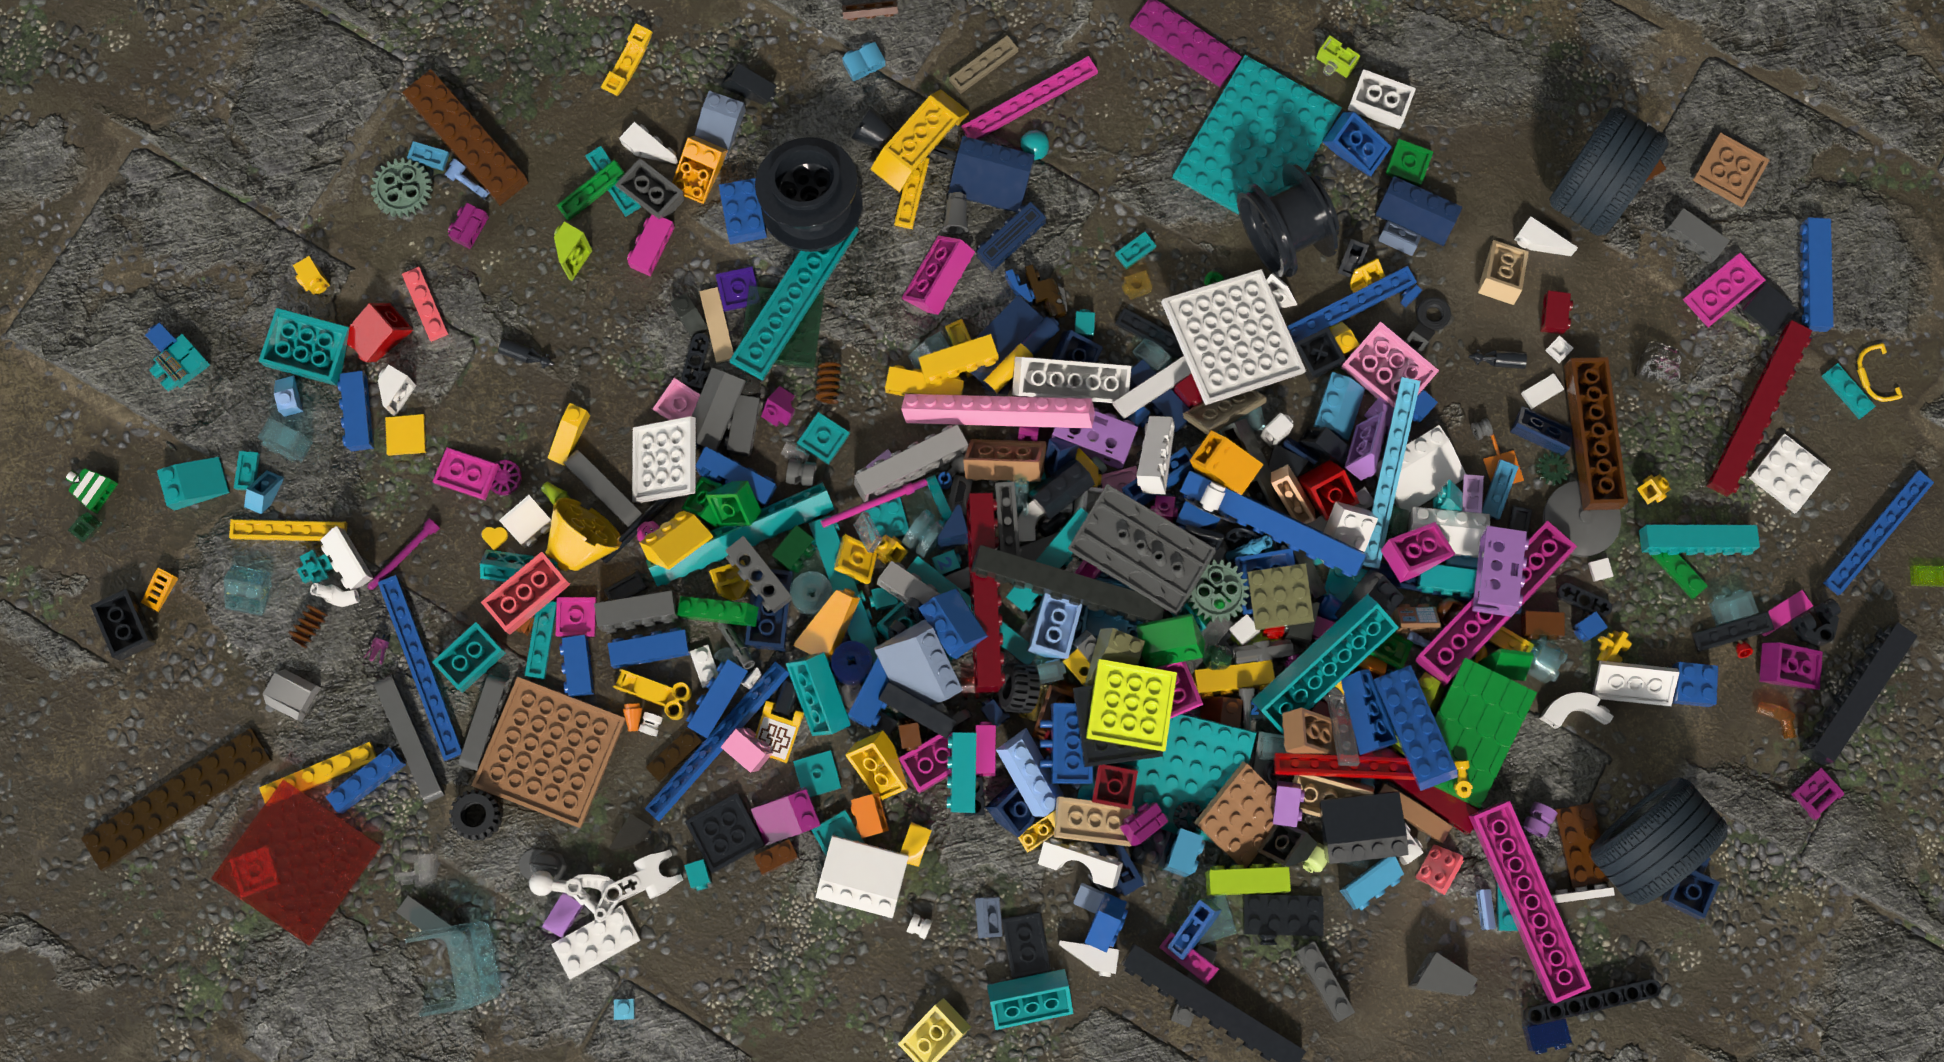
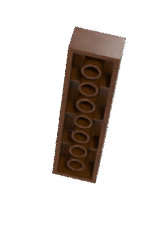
M431 69L402 92L410 105L499 206L528 184L525 175Z
M1608 357L1571 358L1564 365L1582 507L1583 510L1621 509L1628 503L1609 360Z

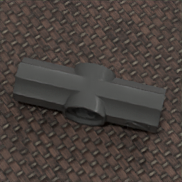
M1291 639L1273 642L1268 640L1256 642L1253 645L1234 647L1232 654L1235 664H1244L1293 656L1294 649Z

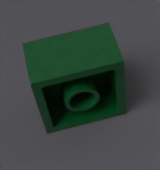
M796 525L774 551L772 557L786 571L798 574L805 566L803 564L807 558H812L817 551L815 549L817 547L815 539Z

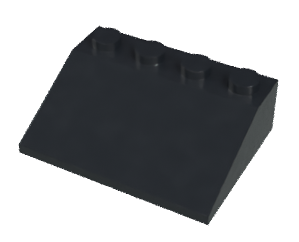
M1399 791L1320 800L1324 854L1329 864L1409 855Z

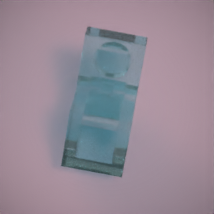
M1146 338L1132 351L1139 361L1143 359L1156 374L1172 364L1171 356L1158 344Z

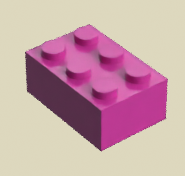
M939 734L922 744V746H918V749L912 750L899 758L900 763L919 794L944 780L947 776H951V768H947V758L951 756V748H948V738Z

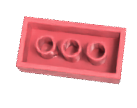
M541 552L481 601V603L505 632L512 634L565 590L570 583L548 557Z

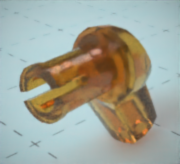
M1759 703L1757 713L1781 722L1784 739L1797 737L1793 723L1796 716L1793 711L1772 703Z

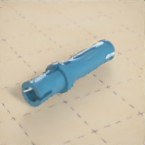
M1267 535L1260 539H1252L1248 544L1228 551L1226 559L1228 562L1234 563L1235 557L1259 554L1263 549L1272 546V539L1269 536L1267 537Z

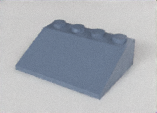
M925 619L874 648L890 683L928 705L945 701L963 691L933 627Z

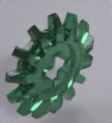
M1550 452L1551 457L1546 453L1543 454L1545 459L1539 457L1538 460L1542 463L1536 464V467H1540L1536 474H1542L1539 479L1546 478L1545 484L1552 481V486H1555L1556 481L1562 484L1561 478L1567 480L1564 473H1570L1565 467H1569L1570 464H1563L1566 458L1564 457L1560 460V453L1556 457H1554L1553 452ZM1549 464H1556L1558 466L1556 468L1557 473H1555L1554 471L1549 472Z

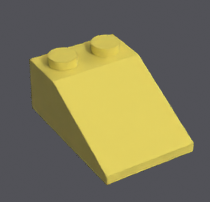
M943 998L934 1005L898 1045L914 1062H938L966 1034L971 1026Z

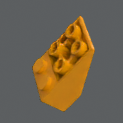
M697 136L688 137L672 183L683 191V196L704 204L723 166L728 150Z
M1212 430L1190 459L1196 472L1241 496L1263 466L1260 461L1228 438Z

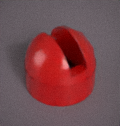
M1742 641V644L1737 643L1735 647L1739 658H1746L1753 653V649L1748 642Z

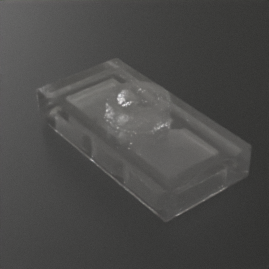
M862 512L853 526L867 552L873 553L882 541V538L869 513Z

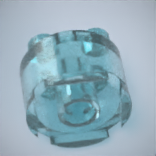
M1540 638L1537 641L1539 645L1531 650L1534 657L1528 675L1543 683H1548L1550 680L1554 682L1559 676L1558 669L1566 661L1568 654L1564 653L1562 648Z

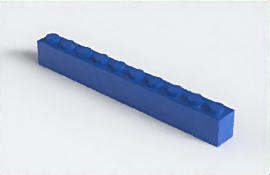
M1191 470L1180 492L1184 493L1183 497L1188 500L1194 501L1196 499L1201 501L1207 485L1210 486L1211 482L1215 481ZM1225 487V495L1219 506L1218 514L1226 518L1232 516L1236 518L1235 522L1243 526L1248 524L1254 527L1253 531L1262 535L1265 532L1271 535V539L1278 543L1284 541L1289 544L1288 547L1297 552L1300 549L1306 552V556L1313 560L1319 558L1324 561V565L1334 569L1336 566L1342 569L1341 573L1346 576L1352 577V575L1357 576L1368 553L1244 494L1241 496Z

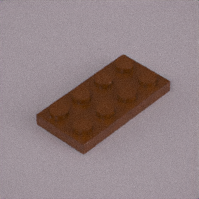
M1593 803L1555 810L1558 813L1555 822L1571 888L1610 881L1591 858V847L1601 836Z

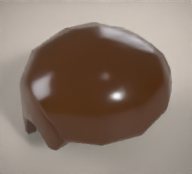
M1454 597L1441 600L1436 607L1440 623L1447 626L1464 608V604Z

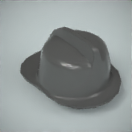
M531 849L522 855L519 861V869L521 874L529 880L537 871H547L554 879L560 880L566 872V863L564 858L558 853Z

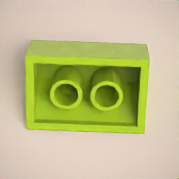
M564 221L562 226L559 225L555 230L554 240L559 262L568 279L573 281L591 254L592 249L584 233Z

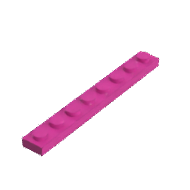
M1088 56L962 125L961 129L966 137L979 140L1098 74V70Z

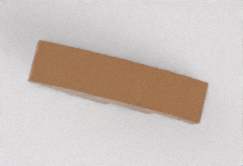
M1383 783L1377 793L1394 792L1397 790ZM1400 793L1404 821L1425 832L1439 843H1443L1452 826Z

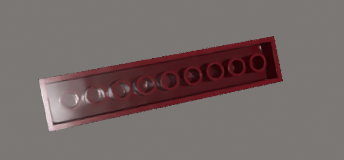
M969 493L966 508L971 611L988 635V637L973 647L975 693L998 692L1003 687V684H1005V673L1001 672L1002 664H1004V653L1000 652L1001 645H1003V633H999L1000 625H1002V614H998L999 606H1001V594H997L1000 583L994 581L995 578L989 576L982 578L971 571L976 550L980 545L995 550L999 546L998 537H995L998 521L997 518H994L995 510H997V501L993 499V493Z

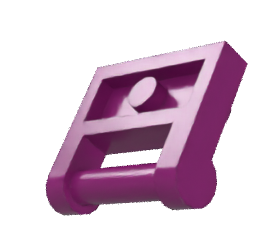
M1818 768L1791 795L1807 811L1808 815L1816 821L1829 805L1844 795V792L1822 768ZM1827 789H1830L1832 793L1814 808L1811 804Z

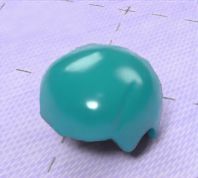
M1035 129L1028 131L1022 136L1020 142L1023 152L1034 154V160L1042 159L1048 154L1049 141L1045 133Z

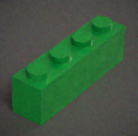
M680 596L677 615L689 620L755 627L759 607L742 602Z

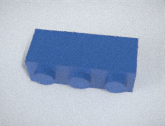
M586 635L562 638V644H559L560 654L564 655L562 672L566 674L567 682H564L565 693H568V696L572 698L594 695L588 637Z

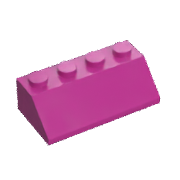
M938 235L902 299L927 313L939 315L958 280L962 277L965 268L970 263L975 251L961 239Z

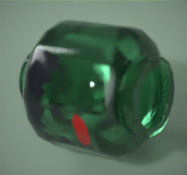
M1210 645L1204 651L1202 659L1210 670H1225L1231 664L1232 654L1226 645Z

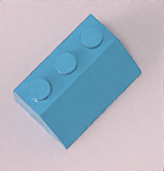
M1332 372L1313 427H1327L1341 440L1348 442L1365 388L1350 377Z
M1396 857L1382 858L1339 891L1353 910L1358 908L1363 910L1370 904L1369 900L1374 896L1376 899L1386 893L1384 890L1389 885L1394 887L1402 881L1400 877L1404 873Z

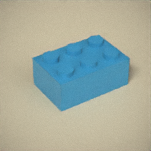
M1180 828L1175 833L1176 837L1163 870L1187 877L1195 873L1199 863L1196 857L1202 853L1205 842L1202 841L1204 836Z

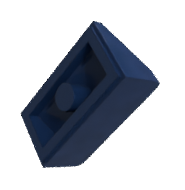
M1287 437L1281 446L1308 460L1306 465L1310 468H1313L1320 458L1317 454L1290 437Z

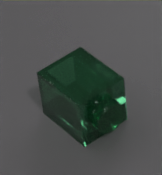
M86 512L78 517L68 531L84 543L91 539L103 524Z

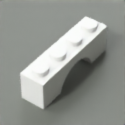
M1058 838L1044 841L1038 862L1039 865L1058 870L1067 861L1077 860L1084 863L1090 869L1094 883L1109 888L1117 886L1123 863L1118 862V858L1100 856L1099 852L1095 850L1084 851L1081 850V846L1063 844L1062 840Z

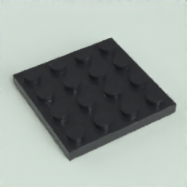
M1094 685L1073 688L1084 767L1163 757V751L1087 739L1086 734Z

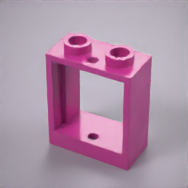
M980 722V725H976V776H995L996 725H992V722Z

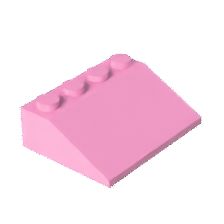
M1382 322L1374 328L1341 367L1377 399L1381 397L1393 408L1395 407L1401 377L1421 381L1418 391L1419 395L1439 372L1437 368Z

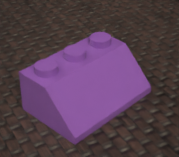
M1384 411L1356 425L1345 468L1360 480L1373 476L1377 470L1376 466L1386 432V413Z

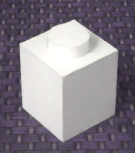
M1247 614L1229 629L1242 646H1245L1261 632L1255 629L1254 616L1250 618Z

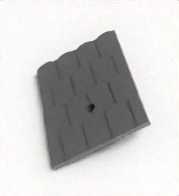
M1108 484L1103 489L1068 547L1069 551L1073 552L1076 556L1096 566L1099 570L1126 584L1129 588L1179 616L1216 553L1215 548Z

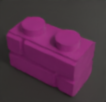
M466 203L464 207L459 209L456 222L451 223L449 226L448 236L454 242L471 249L489 217L485 211Z
M1145 802L1137 808L1139 812L1135 815L1131 813L1123 819L1124 823L1120 826V829L1127 836L1126 838L1132 846L1141 844L1168 822V819L1161 812L1162 810L1157 803L1148 804Z

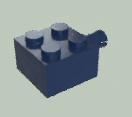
M1709 857L1685 879L1665 892L1661 902L1696 919H1705L1720 883L1704 874L1711 858Z

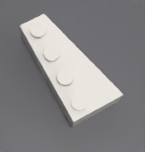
M1149 416L1148 423L1145 424V439L1143 440L1137 471V483L1141 487L1142 493L1166 494L1175 429L1172 417Z

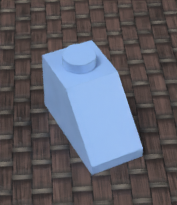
M295 376L275 380L274 396L278 412L284 417L303 412Z

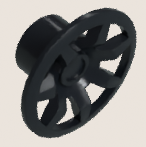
M1246 525L1243 528L1238 527L1229 530L1225 541L1228 548L1234 550L1248 544L1252 539H1260L1261 534L1253 531L1254 527ZM1232 533H1236L1237 537H1233L1230 535ZM1230 541L1233 542V543L1238 542V544H1237L1236 546L1232 547V545L1230 544Z

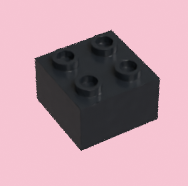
M1329 327L1294 343L1305 367V375L1309 382L1341 367L1346 361Z

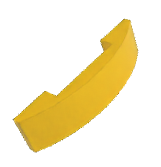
M638 24L634 25L627 38L628 43L613 71H609L601 86L602 89L616 96L622 92L646 51L653 33L652 31Z

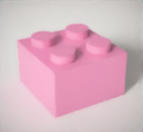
M738 728L734 730L721 748L750 773L759 771L773 754L770 750L771 746L762 740L760 742L755 738L756 733L750 728Z

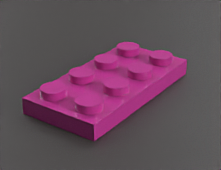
M1739 253L1686 296L1683 301L1709 328L1766 280Z

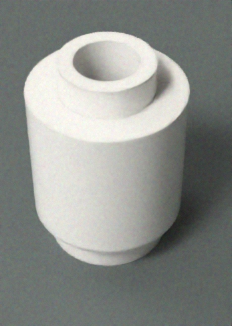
M1211 482L1210 486L1207 485L1200 501L1203 504L1202 508L1213 512L1214 509L1218 510L1225 495V487L1215 482Z

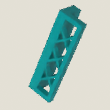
M486 549L480 562V578L506 582L536 556ZM489 557L498 558L496 560H488ZM548 558L560 570L558 563L554 559ZM516 560L517 562L508 563L507 561Z

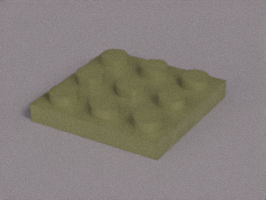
M1306 563L1248 572L1256 630L1314 622Z

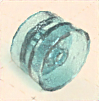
M927 509L913 522L902 540V543L910 549L917 545L916 554L923 559L937 546L938 536L946 524L941 519L933 524L935 515Z
M808 571L801 573L794 579L790 595L793 598L792 603L799 613L806 617H815L833 595V590L826 576L819 572ZM814 592L815 596L811 597L809 594Z

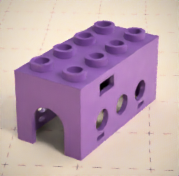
M1094 408L1095 416L1092 428L1055 427L1052 438L1058 437L1079 445L1078 448L1089 458L1092 459L1094 456H1097L1104 464L1119 470L1123 469L1138 429L1135 423L1129 420H1118L1115 415L1110 413L1102 414L1097 408Z
M1492 526L1486 527L1480 537L1472 611L1512 617L1515 611H1518L1519 606H1522L1523 595L1520 594L1521 587H1524L1525 576H1522V571L1526 568L1527 557H1524V552L1529 546V538H1526V531Z

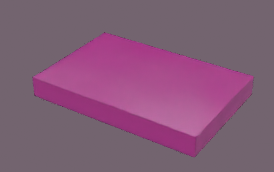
M447 447L432 482L486 501L500 465Z

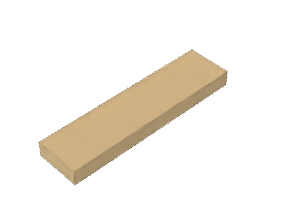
M718 287L699 291L716 363L730 361L734 352Z

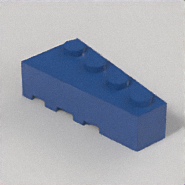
M706 446L695 465L700 476L722 485L731 481H748L757 503L764 507L768 506L777 489L772 478L768 476L762 477L757 474V471L749 467L745 468L739 462L728 459Z
M1360 670L1341 680L1359 754L1378 751L1398 743L1370 670Z

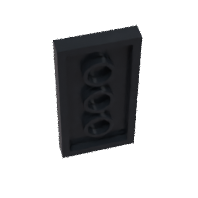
M1244 894L1243 935L1324 936L1323 896Z

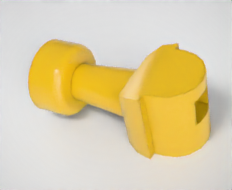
M1469 760L1454 761L1458 769V779L1453 789H1455L1458 796L1467 798L1471 795V789H1473L1467 780L1466 769L1470 767Z

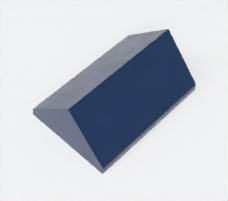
M1524 406L1520 408L1510 431L1561 456L1570 449L1573 438L1572 428Z
M958 504L938 536V548L940 550L968 544V531L962 508Z

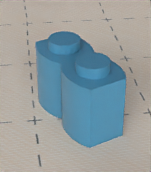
M867 42L861 46V49L856 51L850 50L842 58L843 65L852 81L859 80L885 66V59L875 42Z

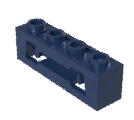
M1092 842L1095 847L1094 850L1099 852L1100 856H1109L1103 844L1100 845V843ZM1111 844L1123 863L1124 868L1128 867L1134 878L1133 880L1131 879L1128 871L1120 874L1125 883H1122L1119 878L1114 889L1118 895L1122 894L1124 897L1145 885L1124 847Z

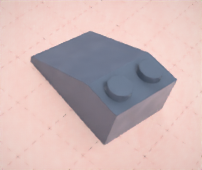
M709 91L703 104L694 136L727 149L728 152L725 160L728 157L746 112L744 103Z

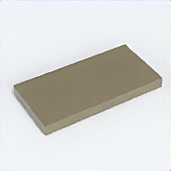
M1254 389L1208 405L1202 402L1183 413L1185 420L1208 435L1211 430L1217 432L1266 403V397Z

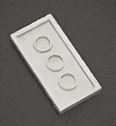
M1600 661L1592 695L1605 700L1671 706L1679 670L1676 668Z
M621 905L612 910L603 922L594 920L551 945L569 980L641 941L625 908Z

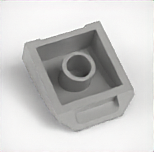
M284 669L273 674L263 692V696L267 705L302 722L306 711L321 687Z

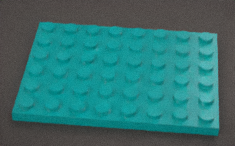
M1245 55L1172 178L1239 215L1237 196L1243 192L1246 184L1250 182L1255 183L1268 195L1284 187L1282 176L1284 165L1293 162L1306 171L1342 107Z
M1180 714L1171 718L1166 751L1163 752V757L1121 762L1139 767L1132 806H1135L1134 815L1139 812L1137 808L1145 802L1148 804L1155 802L1168 819V822L1160 829L1176 833L1179 829L1175 826L1173 814L1177 806L1184 802H1194L1204 810L1240 764L1245 762L1249 765L1256 732L1186 714ZM1093 766V783L1080 784L1077 799L1092 801L1098 766ZM1188 810L1187 816L1183 817V819H1186L1188 825H1190L1191 820L1195 819V817L1191 816L1190 810ZM1201 829L1198 832H1193L1204 836V841L1214 843Z

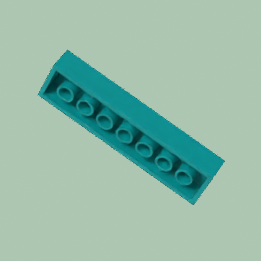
M1367 594L1251 701L1283 734L1282 713L1298 708L1310 710L1399 627L1382 607Z

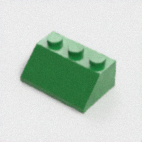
M1193 614L1157 620L1136 626L1138 638L1145 641L1141 655L1148 668L1204 657L1205 640Z

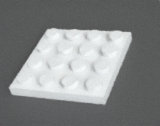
M690 416L633 428L632 502L642 503L695 493V417Z

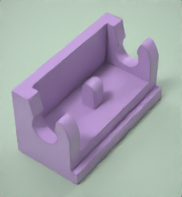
M1464 475L1463 512L1482 513L1484 476Z

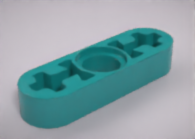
M930 476L926 478L927 485L943 521H948L952 514L936 476Z

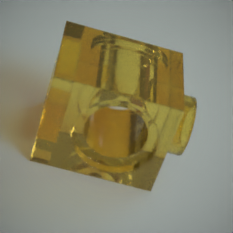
M1146 270L1124 278L1122 288L1124 294H1128L1130 300L1151 293L1152 285ZM1137 282L1141 287L1135 289L1131 284Z

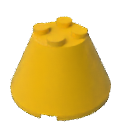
M559 498L553 506L548 547L545 553L548 557L554 559L558 563V567L563 571H568L569 569L578 571L614 552L621 546L622 542H619L621 536L617 529L603 515L593 508L587 510L580 506L581 502L570 498Z

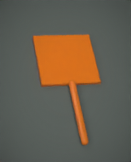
M1494 433L1491 439L1497 455L1483 459L1490 482L1499 460L1519 466L1514 450L1500 454ZM1520 466L1518 467L1513 484L1524 481Z

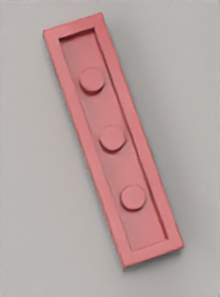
M416 267L402 273L429 340L432 342L448 335L421 268Z

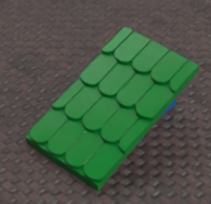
M1464 658L1434 719L1453 761L1469 760L1470 767L1466 769L1467 780L1473 789H1471V795L1467 798L1458 796L1455 789H1453L1458 777L1434 787L1476 808H1480L1525 720L1537 692L1468 658Z

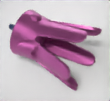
M385 635L382 636V639L374 638L371 648L363 658L372 650L369 661H373L381 649L380 664H383L385 650L389 645V642L383 640Z

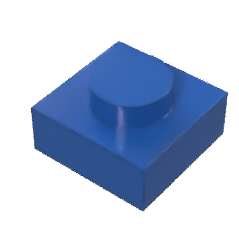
M1418 285L1413 289L1409 287L1402 294L1403 299L1400 303L1406 308L1419 296L1422 289Z

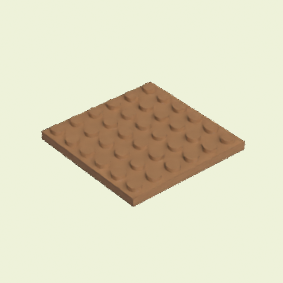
M517 677L471 786L582 828L626 720L624 717Z

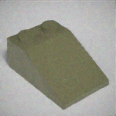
M1115 628L1100 629L1085 685H1094L1098 659L1137 665L1145 641Z

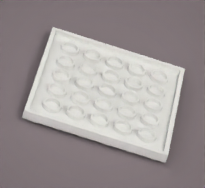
M1262 269L1174 295L1161 301L1205 405L1306 372Z

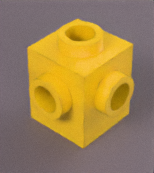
M1661 474L1653 477V475L1648 476L1642 480L1644 484L1637 488L1647 504L1655 500L1657 503L1667 497L1665 493L1671 490L1669 482Z
M884 535L873 549L878 554L877 558L884 564L891 561L900 563L908 553L898 538L895 536L890 538L887 535Z

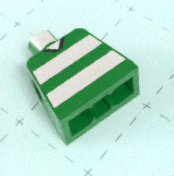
M85 468L80 474L72 470L66 476V480L72 483L69 492L85 507L96 514L118 485V483L110 478Z

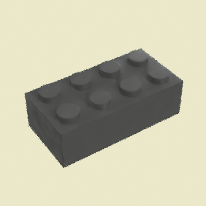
M672 591L594 603L597 627L602 632H606V634H615L620 629L633 631L638 626L651 628L655 627L656 623L662 622L664 625L674 624L675 620H680L677 615V599Z

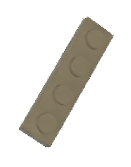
M1007 35L949 77V81L961 94L1018 53L1019 49Z

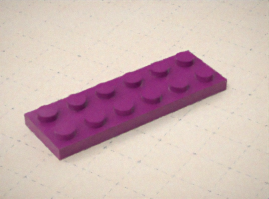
M1148 0L1130 24L1133 30L1218 87H1221L1241 60L1240 55L1158 0Z

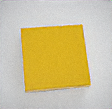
M424 414L385 417L388 456L426 453Z
M845 534L842 536L834 570L867 585L871 582L877 553L873 550L874 547Z

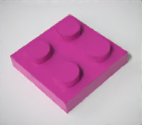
M557 597L556 636L572 637L586 635L587 637H596L594 603H597V598Z

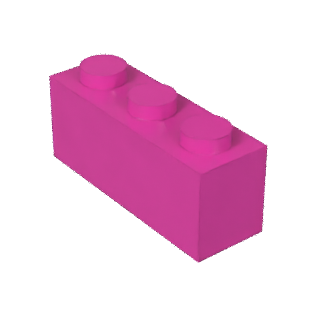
M652 214L650 218L645 220L644 230L642 234L637 236L636 246L634 250L629 252L627 257L630 268L650 277L675 228L672 221L665 218L658 219Z

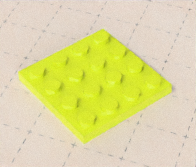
M1098 659L1086 738L1165 752L1177 672Z

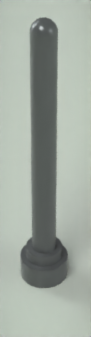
M1242 687L1239 688V696L1243 700V729L1251 730V700L1255 696L1254 688ZM1251 753V757H1250V761H1249V766H1250L1251 768H1252V753Z

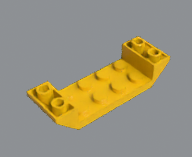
M941 89L931 94L884 146L870 170L900 192L911 180L912 173L954 125L958 126L966 118L969 111Z

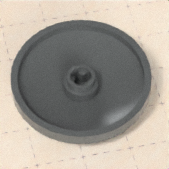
M1573 481L1559 487L1548 498L1543 511V525L1549 521L1577 546L1571 554L1572 556L1589 557L1601 553L1615 541L1620 531L1621 514L1620 509L1583 510L1579 481Z

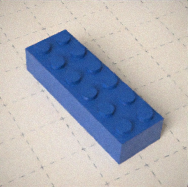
M1411 665L1375 678L1374 683L1419 790L1422 791L1457 778V768Z

